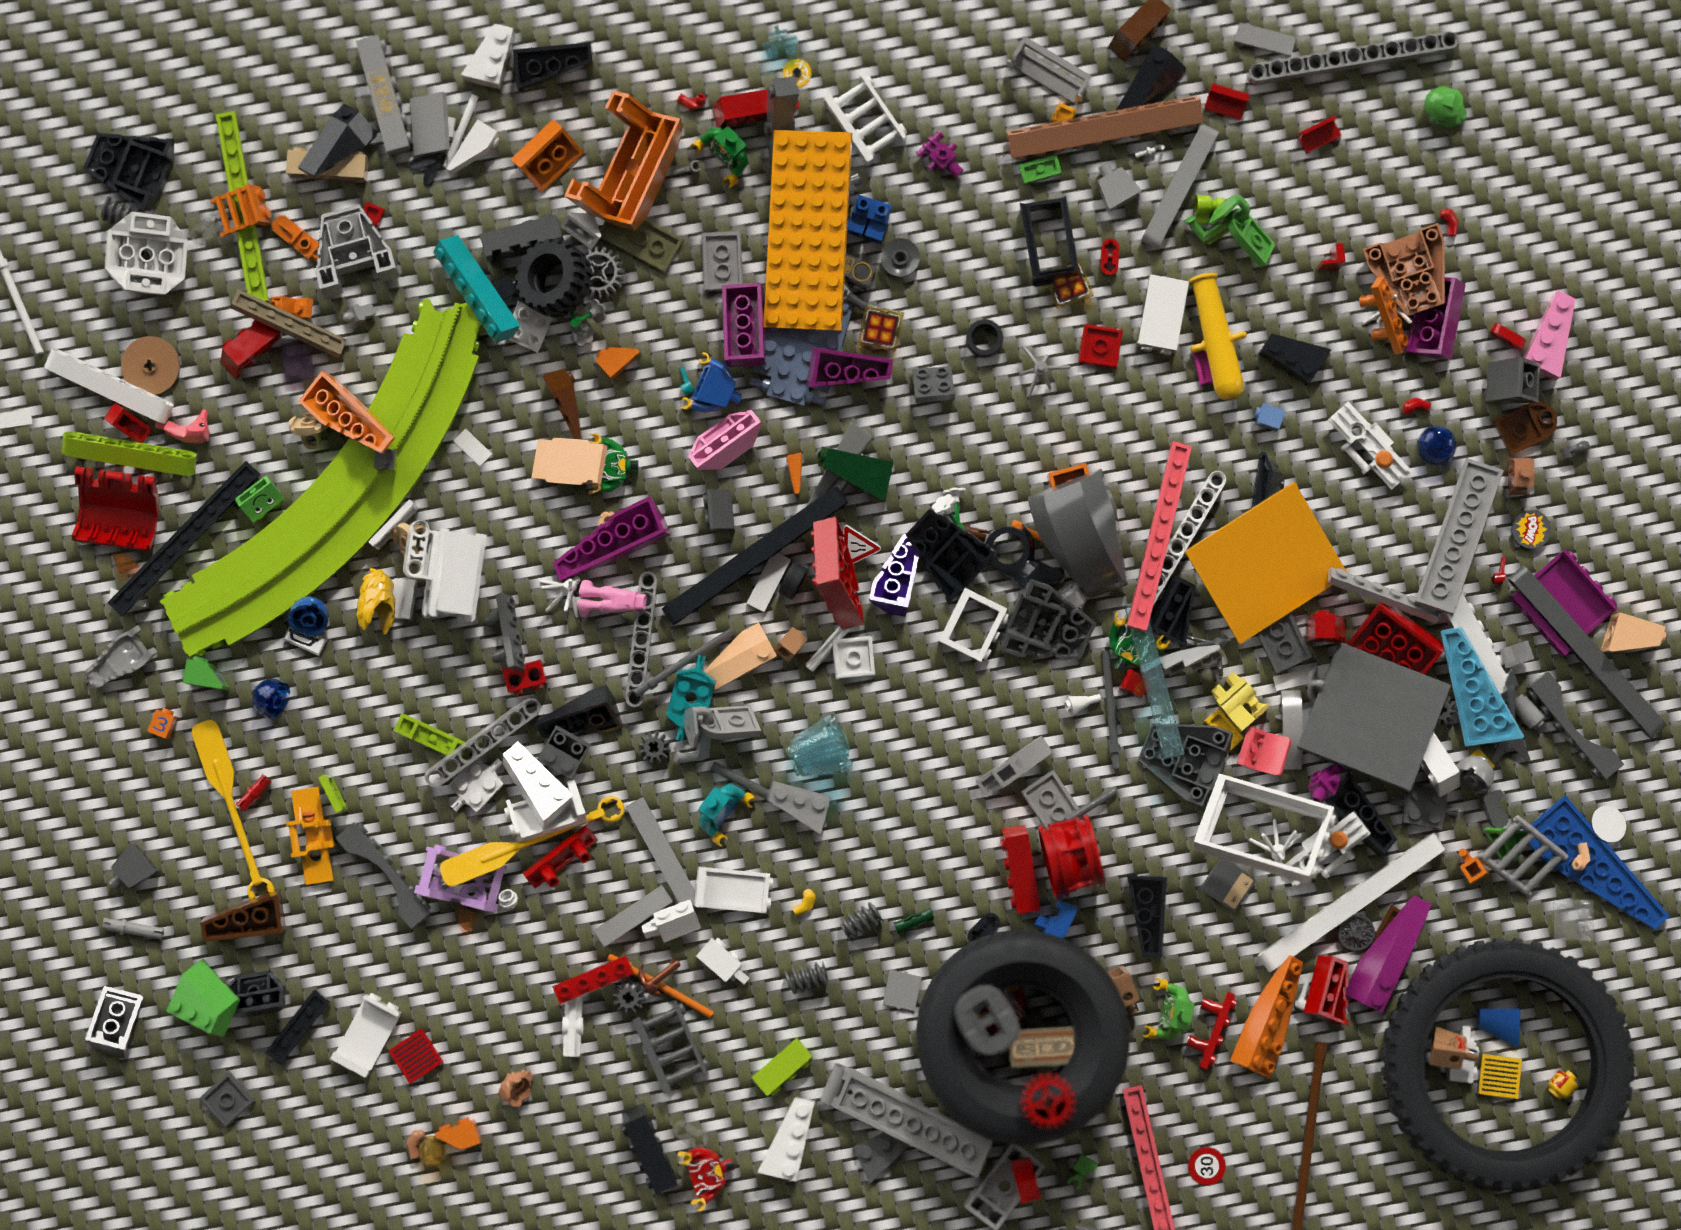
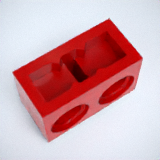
M542 660L525 663V670L520 672L510 668L502 669L508 693H513V696L524 694V690L532 688L533 691L543 689L544 684H548ZM539 671V680L532 681L530 679L531 672ZM513 676H520L521 683L518 686H512L511 679Z

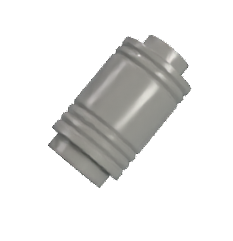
M1521 694L1515 699V713L1529 729L1533 727L1536 730L1544 723L1542 719L1545 716L1527 696L1524 697Z

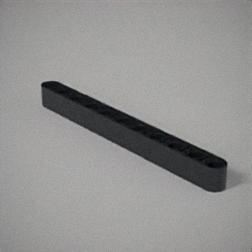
M838 486L830 489L665 605L662 611L672 625L679 623L813 529V522L827 519L848 503L847 499Z

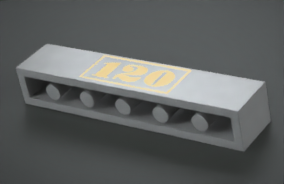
M379 35L356 40L386 152L390 156L411 150L410 144L413 143L411 133L406 132L405 125H408L405 113L401 114L400 107L403 104L400 95H396L394 89L398 88L395 76L391 77L389 71L393 68L390 58H386L384 53L388 51L385 40H381Z

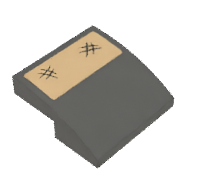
M1219 858L1200 887V890L1235 913L1256 882V879L1229 860Z

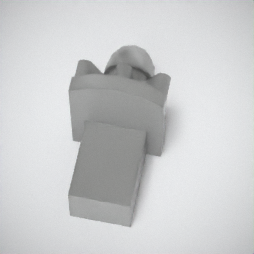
M372 303L363 306L356 304L343 313V320L348 322L349 328H356L364 320L376 315Z

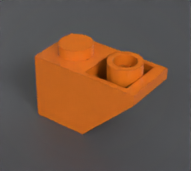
M469 1117L457 1121L458 1125L453 1127L450 1124L438 1127L439 1131L435 1133L436 1138L460 1150L482 1142L475 1119L470 1120Z

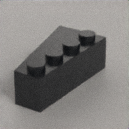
M1348 772L1340 779L1341 782L1335 794L1324 799L1322 804L1334 807V815L1337 816L1336 819L1339 822L1354 811L1371 833L1362 842L1375 854L1382 856L1396 842L1397 838L1383 818L1379 816L1372 802L1370 803L1362 788L1353 779V775Z
M642 1103L622 1112L623 1126H621L624 1136H629L632 1142L629 1146L633 1155L637 1154L639 1157L637 1163L641 1172L645 1171L648 1177L645 1179L650 1190L653 1189L655 1194H658L678 1185L669 1159L663 1153L662 1143L659 1137L655 1136L656 1131L653 1122L647 1118L646 1106Z

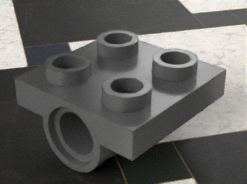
M951 366L912 369L916 403L955 400Z

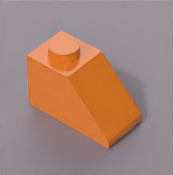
M609 347L607 350L605 348L596 355L597 359L595 362L613 380L635 361L641 353L638 349Z

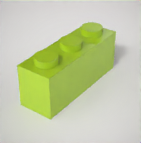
M796 1038L753 1075L752 1079L767 1096L770 1093L774 1096L782 1089L780 1085L785 1080L789 1083L797 1076L795 1072L800 1067L805 1069L812 1063L810 1058L813 1055Z

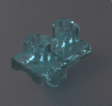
M778 25L774 26L775 32L768 33L769 39H777L762 43V47L766 50L769 60L779 57L777 47L785 46L786 55L797 53V36L781 38V36L788 35L787 29L779 31Z

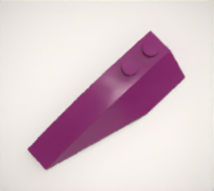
M649 496L615 512L610 516V519L600 524L594 532L584 537L578 545L569 549L553 562L559 580L564 581L591 571L670 536L671 533L665 518L652 497Z
M1415 895L1408 900L1392 922L1387 925L1381 935L1360 957L1348 982V987H1346V995L1381 1013L1383 1012L1416 943L1432 905L1431 903Z

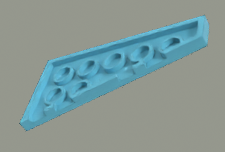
M1463 628L1442 630L1441 635L1465 746L1523 738V733Z

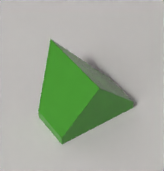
M1485 828V832L1492 844L1507 830L1504 828ZM1517 830L1496 851L1500 860L1528 832ZM1523 850L1512 861H1517Z

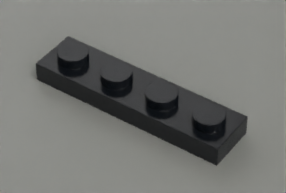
M314 989L265 1053L279 1065H282L331 1001Z

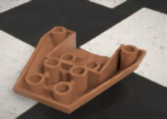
M1438 223L1419 229V232L1385 244L1378 243L1363 248L1369 269L1376 278L1385 277L1386 283L1390 286L1391 297L1395 294L1397 295L1395 302L1406 316L1445 304V241Z

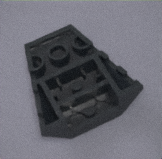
M97 133L83 169L145 212L160 199L174 165V139Z
M929 508L906 534L918 556L924 560L926 569L935 578L937 587L942 589L948 604L972 583L998 552L941 514H936L932 508Z

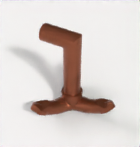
M672 958L669 966L648 981L645 978L643 966H640L638 972L639 981L650 995L662 997L663 992L658 991L657 984L678 969L680 962L676 958Z

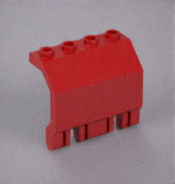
M76 467L74 478L75 485L78 486L79 512L77 523L72 533V541L150 551L155 540L159 516L156 477L139 475L137 484H133L132 474L129 473L125 476V473L105 472V470H100L98 479H94L92 468H87L86 470L84 467Z

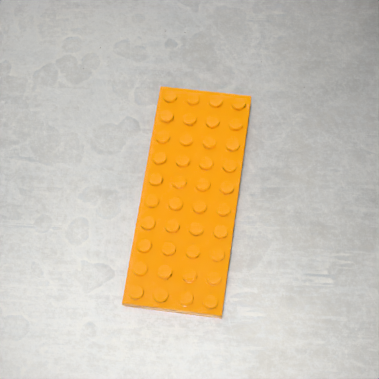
M774 130L764 306V327L842 331L853 133Z

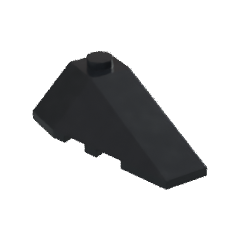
M607 685L582 694L534 722V726L542 738H549L556 725L569 733H579L580 735H586V732L593 731L603 734L623 728L615 698Z

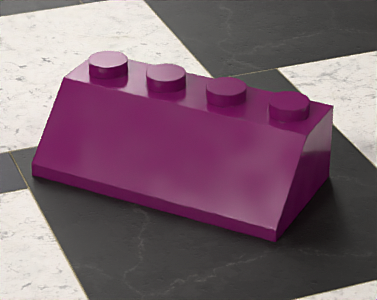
M1445 277V304L1413 314L1406 348L1407 353L1432 359H1452L1466 287L1465 283L1457 278Z

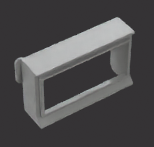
M1026 36L1023 37L1013 53L1012 61L1008 59L1006 64L1009 68H1015L1075 105L1083 101V95L1092 77ZM1025 48L1033 50L1084 81L1083 84L1025 51Z

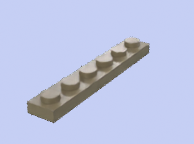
M239 289L229 307L336 358H339L346 343V339Z

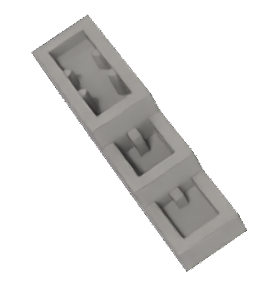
M1219 645L1195 647L1159 657L1141 667L1149 679L1164 671L1172 676L1185 668L1190 673H1193L1226 654Z
M661 885L593 930V933L604 948L673 901Z

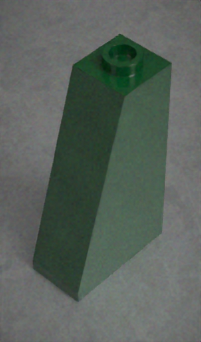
M827 447L821 448L817 455L819 467L874 498L886 500L894 462Z

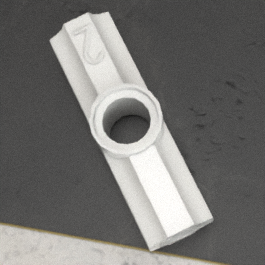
M583 996L565 1002V1017H563L562 1034L564 1035L563 1056L580 1057L581 1035H583L584 1018L582 1017Z

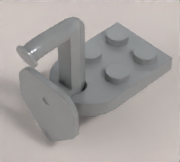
M751 705L709 709L706 707H691L686 709L684 717L685 733L691 748H696L697 746V750L690 753L676 751L673 760L677 763L678 761L689 762L706 759L709 755L711 738L760 737L761 729Z

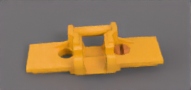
M319 787L293 790L291 794L295 821L286 822V826L289 827L292 846L291 857L301 856L306 885L333 881L329 847H335L331 819H325L323 815ZM297 824H302L303 829H305L307 839L306 851L300 852ZM312 850H318L321 853V858L318 861L311 859L310 853Z

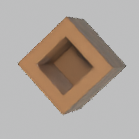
M792 627L780 640L774 651L787 662H790L808 639L801 631Z

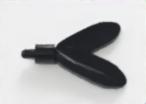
M445 152L414 159L409 163L408 167L413 170L427 167L423 181L424 185L429 186L436 176L439 161L445 156Z

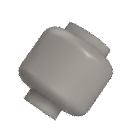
M1069 583L1059 590L1060 595L1065 597L1081 611L1085 608L1084 604L1087 601V597L1078 585Z

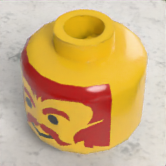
M1559 1070L1548 1081V1091L1558 1100H1568L1578 1089V1085L1575 1082L1577 1077L1568 1070L1566 1073Z

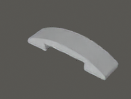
M1281 690L1282 736L1292 740L1283 770H1301L1303 751L1297 749L1303 733L1301 691Z

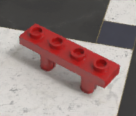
M585 825L527 869L523 875L535 889L545 881L549 887H556L559 884V879L555 873L576 857L582 863H587L591 859L587 849L597 842L598 839Z
M627 955L556 984L552 988L560 1005L632 975L634 972Z
M1227 991L1224 1002L1221 1004L1206 998L1202 1001L1200 1009L1217 1015V1020L1209 1040L1205 1041L1191 1035L1188 1038L1186 1046L1203 1052V1058L1199 1067L1208 1069L1209 1066L1213 1067L1217 1057L1213 1055L1216 1047L1220 1048L1224 1038L1221 1036L1222 1030H1227L1231 1019L1228 1018L1230 1010L1234 1011L1238 1001L1234 999L1236 995Z

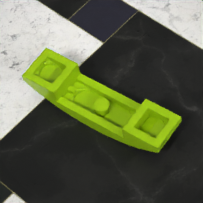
M401 713L393 730L445 755L450 754L465 743L404 713ZM463 750L462 758L468 759L471 750Z

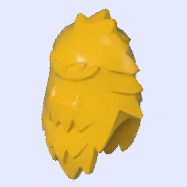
M370 568V573L362 579L363 583L359 591L360 596L357 602L358 624L365 631L368 624L371 623L375 610L380 620V630H383V634H387L395 618L396 599L393 595L394 582L381 569Z

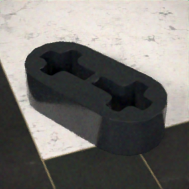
M995 913L985 914L968 931L969 941H975L972 940V931L978 932L981 928L984 931L980 934V937L992 934L1000 924L999 917ZM987 917H995L994 923L996 925L994 927L991 925L986 929L983 927L987 923Z

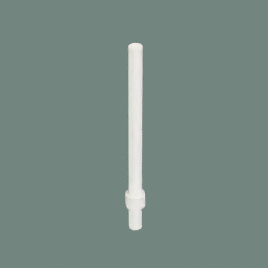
M0 250L1 273L36 355L42 354L44 351L10 274L8 261L3 257Z

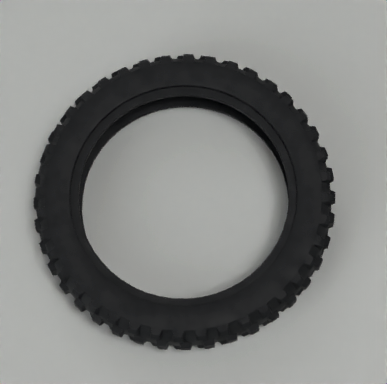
M1493 938L1492 942L1485 943L1483 940H1480L1472 945H1468V947L1462 945L1455 948V951L1451 952L1450 955L1445 953L1438 957L1439 959L1433 962V966L1430 964L1425 966L1419 974L1420 977L1418 979L1413 978L1409 983V986L1406 988L1407 993H1401L1399 996V1001L1396 1004L1398 1008L1397 1010H1392L1388 1022L1390 1028H1385L1384 1042L1386 1047L1382 1048L1381 1052L1382 1061L1385 1063V1066L1381 1067V1075L1387 1084L1384 1087V1092L1387 1099L1391 1100L1392 1103L1389 1109L1391 1114L1398 1118L1399 1123L1397 1126L1400 1131L1410 1137L1408 1140L1409 1144L1413 1148H1419L1423 1152L1422 1157L1427 1162H1435L1439 1171L1444 1174L1450 1172L1455 1175V1180L1462 1183L1467 1181L1480 1189L1492 1187L1493 1191L1499 1192L1510 1190V1188L1513 1192H1522L1530 1187L1536 1190L1548 1186V1182L1554 1185L1560 1183V1180L1565 1179L1566 1175L1572 1176L1583 1169V1164L1587 1166L1591 1164L1593 1159L1597 1157L1596 1152H1602L1611 1142L1609 1137H1615L1620 1127L1618 1121L1619 1119H1624L1628 1110L1626 1101H1631L1633 1088L1630 1086V1082L1634 1081L1635 1069L1631 1066V1063L1635 1062V1055L1633 1054V1049L1629 1047V1043L1632 1040L1629 1030L1624 1028L1627 1021L1625 1016L1617 1011L1616 1006L1618 1003L1615 998L1605 992L1607 986L1602 981L1595 980L1592 977L1593 972L1589 968L1580 967L1577 959L1572 956L1564 957L1561 955V950L1554 947L1550 949L1543 948V943L1532 941L1531 944H1526L1523 942V939L1513 938L1512 941H1504V938ZM1498 978H1521L1532 981L1547 988L1562 999L1575 1014L1583 1028L1591 1060L1590 1078L1586 1095L1570 1122L1550 1139L1529 1148L1512 1151H1497L1475 1146L1456 1134L1443 1121L1435 1109L1429 1096L1424 1076L1426 1042L1431 1028L1441 1011L1464 990L1481 982Z

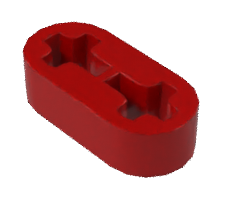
M1112 238L1106 239L1102 243L1100 258L1102 274L1110 277L1115 275L1119 265V244ZM1109 243H1112V247H1115L1112 250L1111 256H1108V249H1105ZM1108 259H1111V266L1115 267L1111 272H1107V268H1104L1108 263Z
M1494 323L1489 331L1491 335L1517 350H1522L1527 342L1522 336L1498 323Z

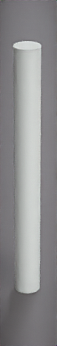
M471 95L450 146V151H448L443 167L445 168L448 167L459 148L479 98L475 95Z

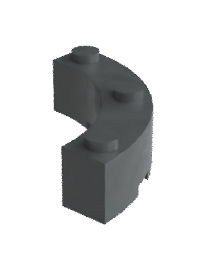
M795 76L772 79L770 87H767L768 99L764 132L767 134L771 166L769 167L770 178L772 176L774 130L795 131V120L792 117V110L796 109L799 97Z

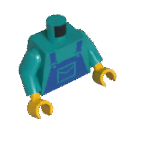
M727 784L722 788H713L698 808L700 813L699 826L712 837L714 843L721 847V838L728 840V838L722 833L717 832V830L738 802L742 799L749 808H752L753 806L749 803L750 800L754 799L757 801L750 792L745 793V791L732 784Z

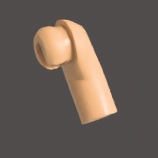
M1587 842L1577 844L1579 855L1572 862L1574 870L1581 871L1590 862Z

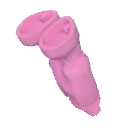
M583 580L580 585V597H600L603 599L602 601L579 599L578 611L581 617H589L592 611L609 614L637 612L638 610L646 609L647 597L644 594H639L637 591L632 592L612 588L611 586L597 588L589 580Z

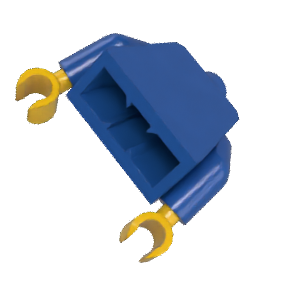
M702 353L704 357H707V360L703 362L698 359L700 365L704 366V369L691 398L694 401L682 398V400L688 401V406L680 407L684 410L692 409L708 413L718 411L721 407H726L728 402L737 405L742 395L733 391L736 381L733 380V375L728 367L714 358L710 359L707 353Z

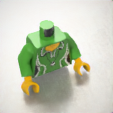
M1156 978L1155 980L1160 982V986H1153L1155 990H1167L1158 1031L1156 1028L1145 1026L1144 1028L1149 1030V1034L1143 1035V1037L1151 1040L1156 1037L1158 1039L1176 1040L1182 1032L1189 1030L1194 1003L1189 999L1185 988L1172 983L1168 984L1166 979Z

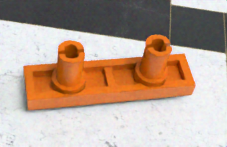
M1377 277L1371 286L1373 294L1360 296L1359 304L1361 308L1377 306L1385 328L1373 329L1371 331L1372 340L1388 339L1394 355L1402 354L1408 344V338L1404 334L1401 318L1398 317L1396 303L1392 300L1390 286L1386 283L1385 277Z

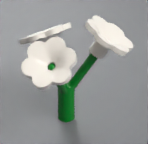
M950 488L949 490H944L943 496L936 500V503L932 505V509L936 514L942 512L948 514L953 523L966 531L960 522L958 503H960L959 496L965 495L966 489ZM953 504H954V510H955V517H954V515L952 514V509H951V506H952Z

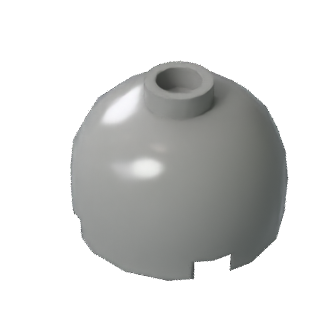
M1468 756L1460 760L1456 766L1460 771V785L1465 789H1468V786L1475 789L1474 793H1487L1494 780V771L1488 760L1482 756Z

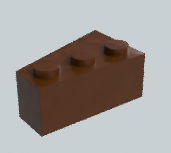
M1147 0L1118 29L1107 48L1125 63L1136 50H1139L1145 44V40L1148 37L1151 38L1157 32L1159 25L1163 26L1168 21L1169 17L1167 15L1171 8L1162 0Z

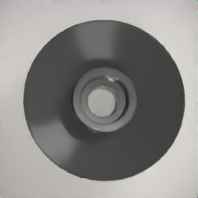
M893 239L882 249V266L893 276H908L919 265V250L908 239ZM898 256H903L904 260L902 262H898L896 258Z

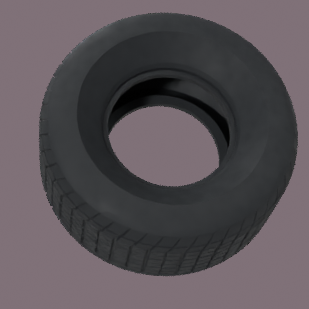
M1010 930L993 933L965 945L939 968L930 981L920 1005L916 1027V1042L920 1065L926 1081L939 1103L955 1120L972 1132L997 1142L1015 1145H1034L1055 1141L1078 1131L1091 1122L1107 1106L1117 1091L1125 1073L1130 1050V1028L1125 1004L1115 982H1113V979L1102 965L1089 953L1077 945L1054 935L1031 930ZM978 986H992L1000 990V992L1014 987H1032L1049 993L1059 1002L1066 1013L1069 1026L1074 1029V1047L1069 1062L1061 1064L1051 1074V1080H1054L1055 1075H1059V1083L1063 1078L1066 1079V1083L1063 1086L1066 1087L1070 1084L1072 1088L1068 1090V1093L1075 1092V1096L1070 1097V1100H1076V1104H1070V1107L1074 1108L1075 1112H1067L1071 1116L1070 1120L1065 1116L1062 1118L1065 1121V1125L1058 1121V1128L1055 1129L1053 1123H1050L1049 1130H1046V1123H1043L1042 1128H1038V1120L1032 1125L1030 1122L1033 1116L1025 1118L1029 1110L1022 1111L1021 1109L1023 1106H1027V1103L1020 1102L1022 1098L1027 1099V1096L1023 1095L1022 1091L1029 1092L1030 1089L1025 1085L1002 1082L990 1075L981 1066L975 1050L963 1036L955 1017V1006L961 996ZM985 1004L974 1010L977 1017ZM1047 1085L1051 1095L1064 1094L1059 1087ZM1041 1087L1034 1092L1031 1103L1038 1101L1042 1097ZM1045 1091L1046 1101H1044L1041 1104H1046L1047 1107L1050 1108V1111H1052L1050 1107L1051 1102L1056 1099H1053V1097L1050 1099V1096H1048ZM1065 1100L1055 1105L1056 1116L1062 1112ZM1033 1109L1038 1116L1050 1118L1047 1109Z

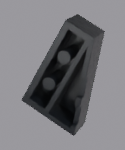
M1179 576L1172 577L1147 630L1158 636L1164 635V639L1170 640V642L1179 647H1187V633L1190 627L1189 620L1196 585Z

